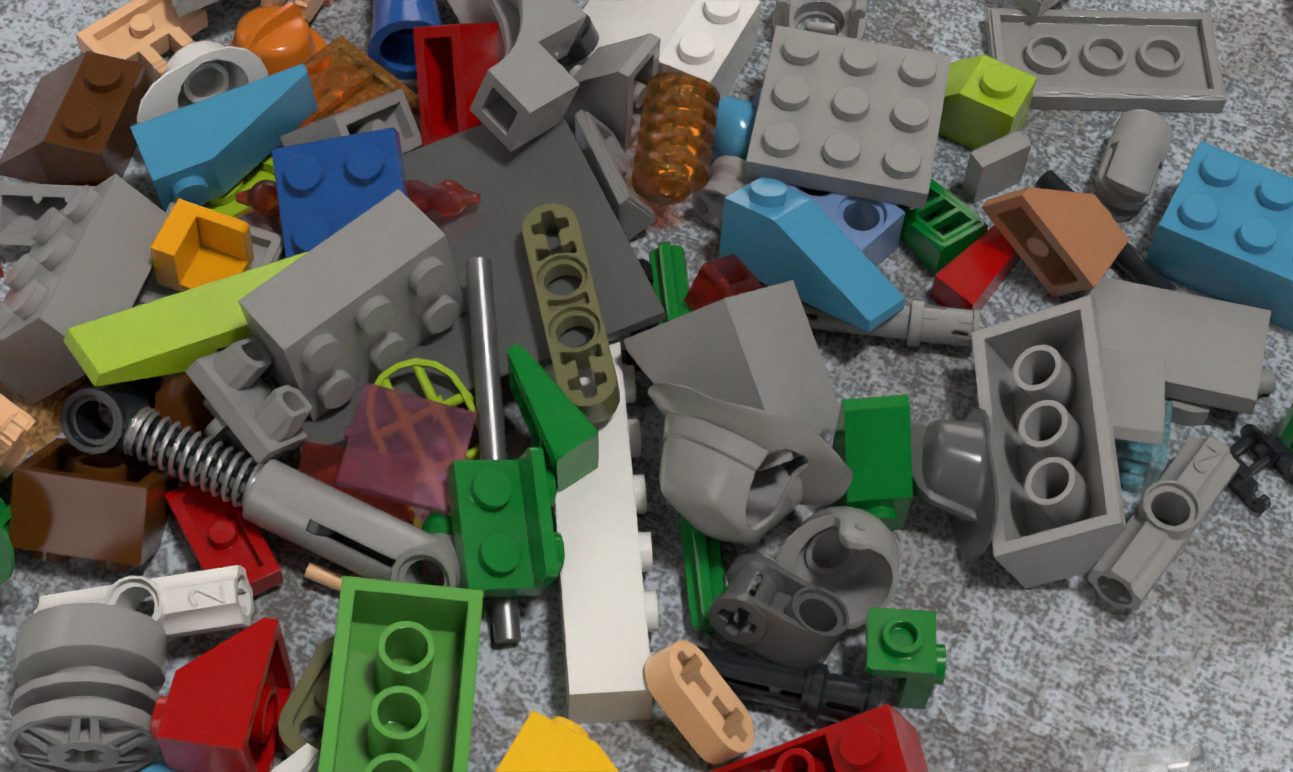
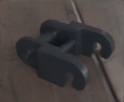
M1246 424L1240 430L1241 439L1230 446V453L1240 466L1227 486L1250 510L1262 514L1270 508L1271 500L1265 494L1259 498L1256 497L1255 493L1258 491L1259 483L1252 476L1266 466L1269 470L1276 469L1293 485V452L1278 437L1271 441L1256 426ZM1248 450L1259 459L1249 467L1240 458Z

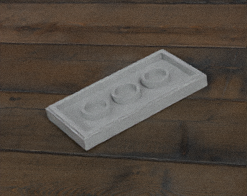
M987 8L984 25L988 56L1037 77L1029 109L1107 111L1145 109L1153 112L1222 113L1226 102V95L1211 13L1048 9L1036 18L1025 9Z

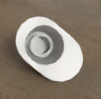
M205 40L189 43L172 56L164 75L150 86L141 99L136 116L137 124L267 77L268 71L260 57L246 48L225 47L220 43Z

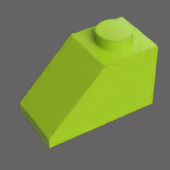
M984 54L951 62L938 134L975 150L1014 131L1021 130L1027 118L1037 77Z

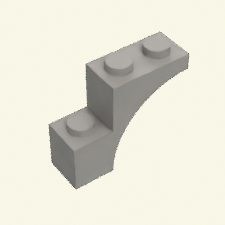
M486 0L501 29L504 58L498 64L488 69L469 110L510 152L558 125L580 86L567 70L557 62V60L568 54L587 16L572 0Z

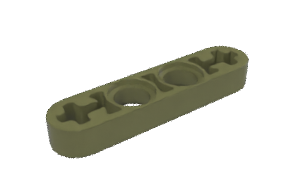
M558 203L543 204L535 207L526 215L522 223V234L557 385L591 423H598L608 419L616 411L620 403V390L579 222L574 211L567 206ZM557 229L563 253H556L550 256L545 232ZM571 275L581 280L579 288L568 295L559 296L547 290L549 283L559 276ZM575 326H583L594 332L592 339L581 347L570 348L559 342L562 333ZM591 367L597 395L591 398H584L578 370Z

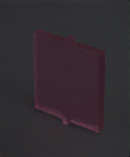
M365 382L353 425H347L344 429L343 436L348 443L336 485L449 516L451 506L446 469L453 460H470L466 453L477 413Z

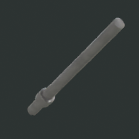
M473 257L466 260V276L480 460H507L492 264L490 258ZM518 596L491 597L494 643L514 644L521 642Z

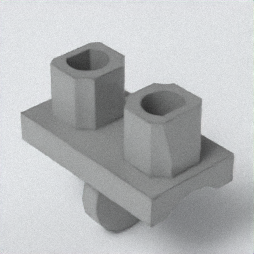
M251 336L234 342L223 351L196 359L185 372L206 399L203 401V404L215 418L205 428L203 432L205 438L211 436L213 445L220 441L223 443L231 438L241 452H249L254 460L260 464L282 451L297 449L308 436L301 428V425L311 412L312 405L298 388L292 387L289 384L271 391L260 376L272 364V355L257 337Z

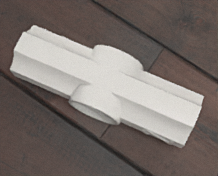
M241 565L152 579L130 575L119 579L113 585L43 595L39 597V604L34 613L63 604L77 603L123 606L136 611L139 603L144 598L152 595L155 608L151 618L163 626L169 643L178 637L249 627L251 616L254 612L253 591L247 578L246 569Z

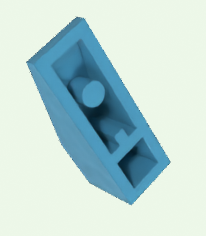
M304 63L136 124L130 128L164 212H166L170 202L176 203L178 198L202 206L210 200L224 196L271 153L272 149L282 142L280 136L296 130L318 108L308 71Z
M764 177L754 180L724 198L718 262L769 286L793 280L801 301L866 332H870L904 309L905 297L811 198L787 188L786 184L782 181Z

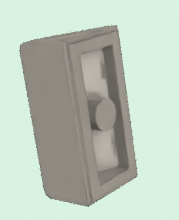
M581 109L575 114L576 141L629 241L656 222L654 218L656 215L614 132L589 112H584Z

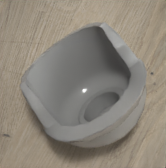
M848 506L829 507L817 511L808 517L785 540L775 561L781 568L838 596L847 607L849 614V624L846 629H855L860 625L866 624V615L870 608H886L894 598L900 579L899 548L891 530L875 515L863 509Z

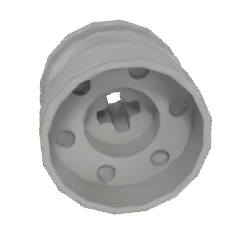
M100 603L63 604L39 610L23 620L16 636L13 677L19 688L15 690L10 701V713L13 718L8 727L6 743L12 756L29 767L46 772H131L155 761L161 749L157 739H153L151 736V718L155 703L160 696L159 691L166 680L168 639L163 626L146 614L123 606Z

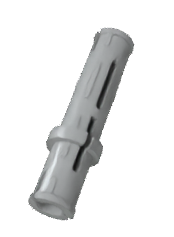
M912 297L911 303L905 302L904 309L870 332H866L801 301L811 329L906 340V346L919 348L920 342L964 346L973 349L972 332L979 330L980 309L969 310L925 305V298Z

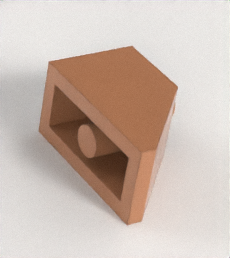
M1028 187L987 199L981 207L1052 298L1095 288L1129 241V238L1113 219L1110 211L1103 206L1095 194Z

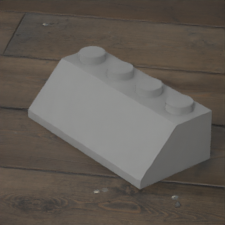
M1092 295L972 332L979 408L985 409L989 417L990 447L999 496L997 523L992 538L994 558L1026 589L1088 573L1126 529L1096 300Z

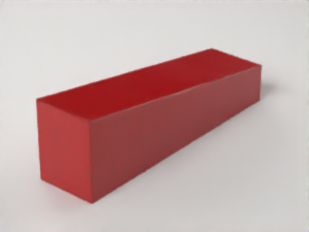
M994 224L935 275L930 298L942 307L981 310L1021 257Z

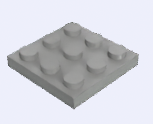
M776 25L746 158L744 176L756 179L760 177L772 178L788 185L925 209L951 56Z

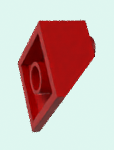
M264 617L175 671L168 696L158 697L151 718V736L153 739H157L168 768L177 772H270L273 769L279 747V716L296 684L279 620Z

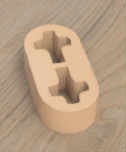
M678 640L648 657L645 664V679L649 691L703 760L713 765L723 764L752 748L755 732L750 714L705 654L695 644L687 640Z

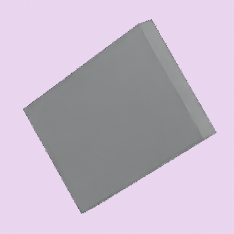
M1102 277L1095 288L1082 291L1081 298L1092 295L1096 300L1102 346L1166 354L1165 397L1253 415L1258 396L1271 310L1108 277Z

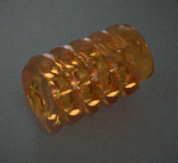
M675 72L659 73L647 80L637 149L635 150L634 168L632 169L631 184L635 192L646 201L659 206L676 205L685 201L690 194L701 191L708 184L710 173L708 167L711 165V148L714 145V129L718 115L716 111L719 108L720 100L716 87L708 81L692 75H683Z

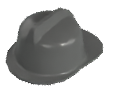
M975 408L965 421L940 419L933 422L920 421L913 423L911 426V451L914 495L919 500L949 514L957 546L965 556L977 558L985 553L993 538L998 515L999 496L990 447L989 417L985 409Z

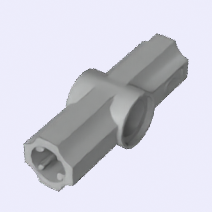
M1191 436L1158 482L1153 483L1146 489L1138 509L1126 523L1124 532L1103 554L1089 574L1088 581L1094 585L1101 599L1117 609L1129 608L1137 611L1171 562L1183 553L1195 529L1237 473L1240 464L1231 455L1230 447L1212 436L1206 438ZM1157 518L1165 519L1174 526L1161 523Z

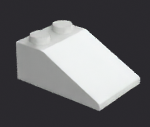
M589 0L582 11L590 17L599 33L598 44L584 59L563 67L571 70L578 64L583 66L598 47L651 33L661 38L656 106L703 124L704 115L715 102L726 96L756 47L761 1Z

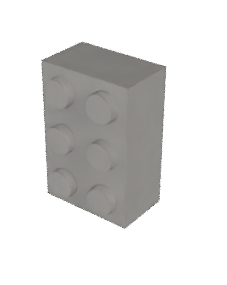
M114 174L95 188H91L89 185L83 186L74 194L66 207L60 211L54 207L47 210L31 230L30 238L35 241L31 251L23 255L13 265L4 280V284L10 289L4 300L0 301V380L33 404L86 375L63 342L67 329L132 308L153 266L150 247L169 215L117 174Z
M399 189L238 301L252 335L257 337L272 355V364L267 368L268 373L280 386L289 384L301 391L312 405V410L308 415L312 421H315L330 409H335L345 404L357 389L395 363L401 362L408 352L433 334L441 333L448 329L456 321L457 317L467 310L446 235Z

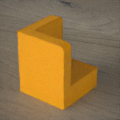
M179 198L150 247L157 283L180 292L248 271L254 260L250 225L247 222Z

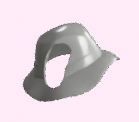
M658 383L652 385L647 391L665 418L662 435L664 443L659 468L661 492L669 503L694 528L708 537L731 543H756L798 505L810 507L829 506L839 500L851 484L853 478L852 469L842 461L839 455L806 421L796 416L768 412L750 406L714 399L685 385ZM788 449L805 456L808 460L807 464L798 467L791 476L787 474L781 465L756 472L770 451Z

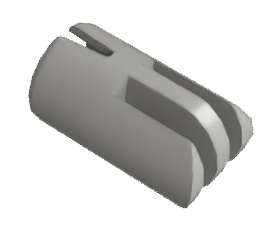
M1133 109L1124 112L1120 116L1097 172L1094 194L1103 206L1110 211L1116 222L1134 217L1137 210L1148 203L1154 193L1173 138L1172 128L1165 118L1149 110Z

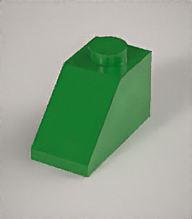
M908 394L842 399L832 449L852 469L853 478L846 493L834 502L835 507L848 506L863 509L878 517L891 532L904 529L913 498L911 418Z

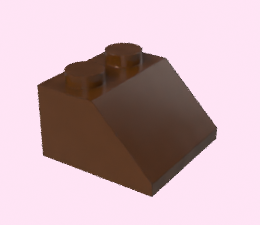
M86 51L41 77L0 158V175L39 184L98 186L114 174L123 178L137 147L130 127L137 124L136 116L141 99L149 89L144 63Z
M56 438L13 469L10 508L12 518L9 522L11 544L13 548L30 550L31 557L42 561H65L73 556L96 560L97 567L109 571H130L137 566L141 567L160 548L170 514L164 494L177 489L180 480L179 475L170 476L168 470L160 471L158 465L149 466L147 460L139 461L135 455L129 456V454H126L125 456H120L110 450L105 453L89 454L79 451L67 439Z

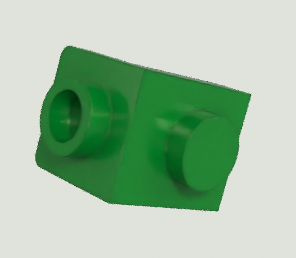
M872 607L867 611L865 669L871 676L898 677V708H926L933 685H943L946 647L945 644H936V611Z

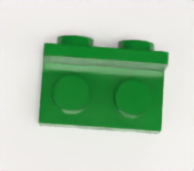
M528 447L519 459L453 460L446 469L455 550L460 569V588L484 590L483 598L539 596L558 577L563 569L565 559L563 538L559 532H554L551 512L556 498V480L553 471L545 467L543 448Z

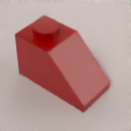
M498 22L413 27L423 147L483 124L469 109L488 69L498 64L504 58V44Z

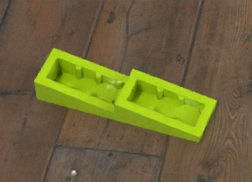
M307 252L68 328L63 342L95 387L185 372L196 359L216 353L217 348L229 347L234 342L253 336L238 301Z

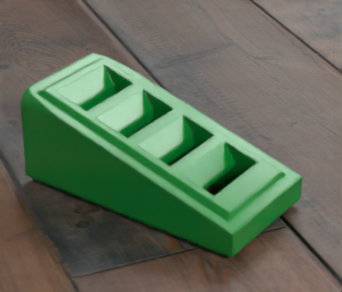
M932 178L925 209L913 208L910 210L904 205L896 204L905 212L900 238L934 276L988 230V225L974 210ZM931 213L936 216L928 222L921 219ZM946 227L948 232L942 235L938 232L941 228Z
M517 343L507 349L510 390L535 446L543 448L545 467L553 471L556 489L561 492L598 468V430L529 352Z

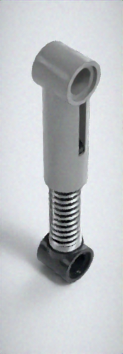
M133 381L97 387L93 384L70 395L62 406L60 416L62 431L69 443L79 451L98 454L110 450L120 456L129 454V456H137L139 461L147 460L149 466L158 465L160 471L168 470L170 476L179 475L181 481L189 480L192 487L200 485L202 492L210 490L213 497L221 495L223 502L231 500L234 507L242 505L244 520L364 578L460 588V569L455 550L454 535L425 532L276 459H270L266 464L261 462L255 465L253 457L244 460L243 451L234 455L232 446L223 450L222 441L213 445L211 436L203 440L201 431L192 435L191 426L185 427L182 430L180 421L174 422L171 425L170 416L162 419L159 411L150 408L148 398L142 388ZM99 402H102L111 411L113 417L112 428L107 426L100 418L98 411ZM422 560L432 561L440 567L444 575V585H437L426 579L422 573Z

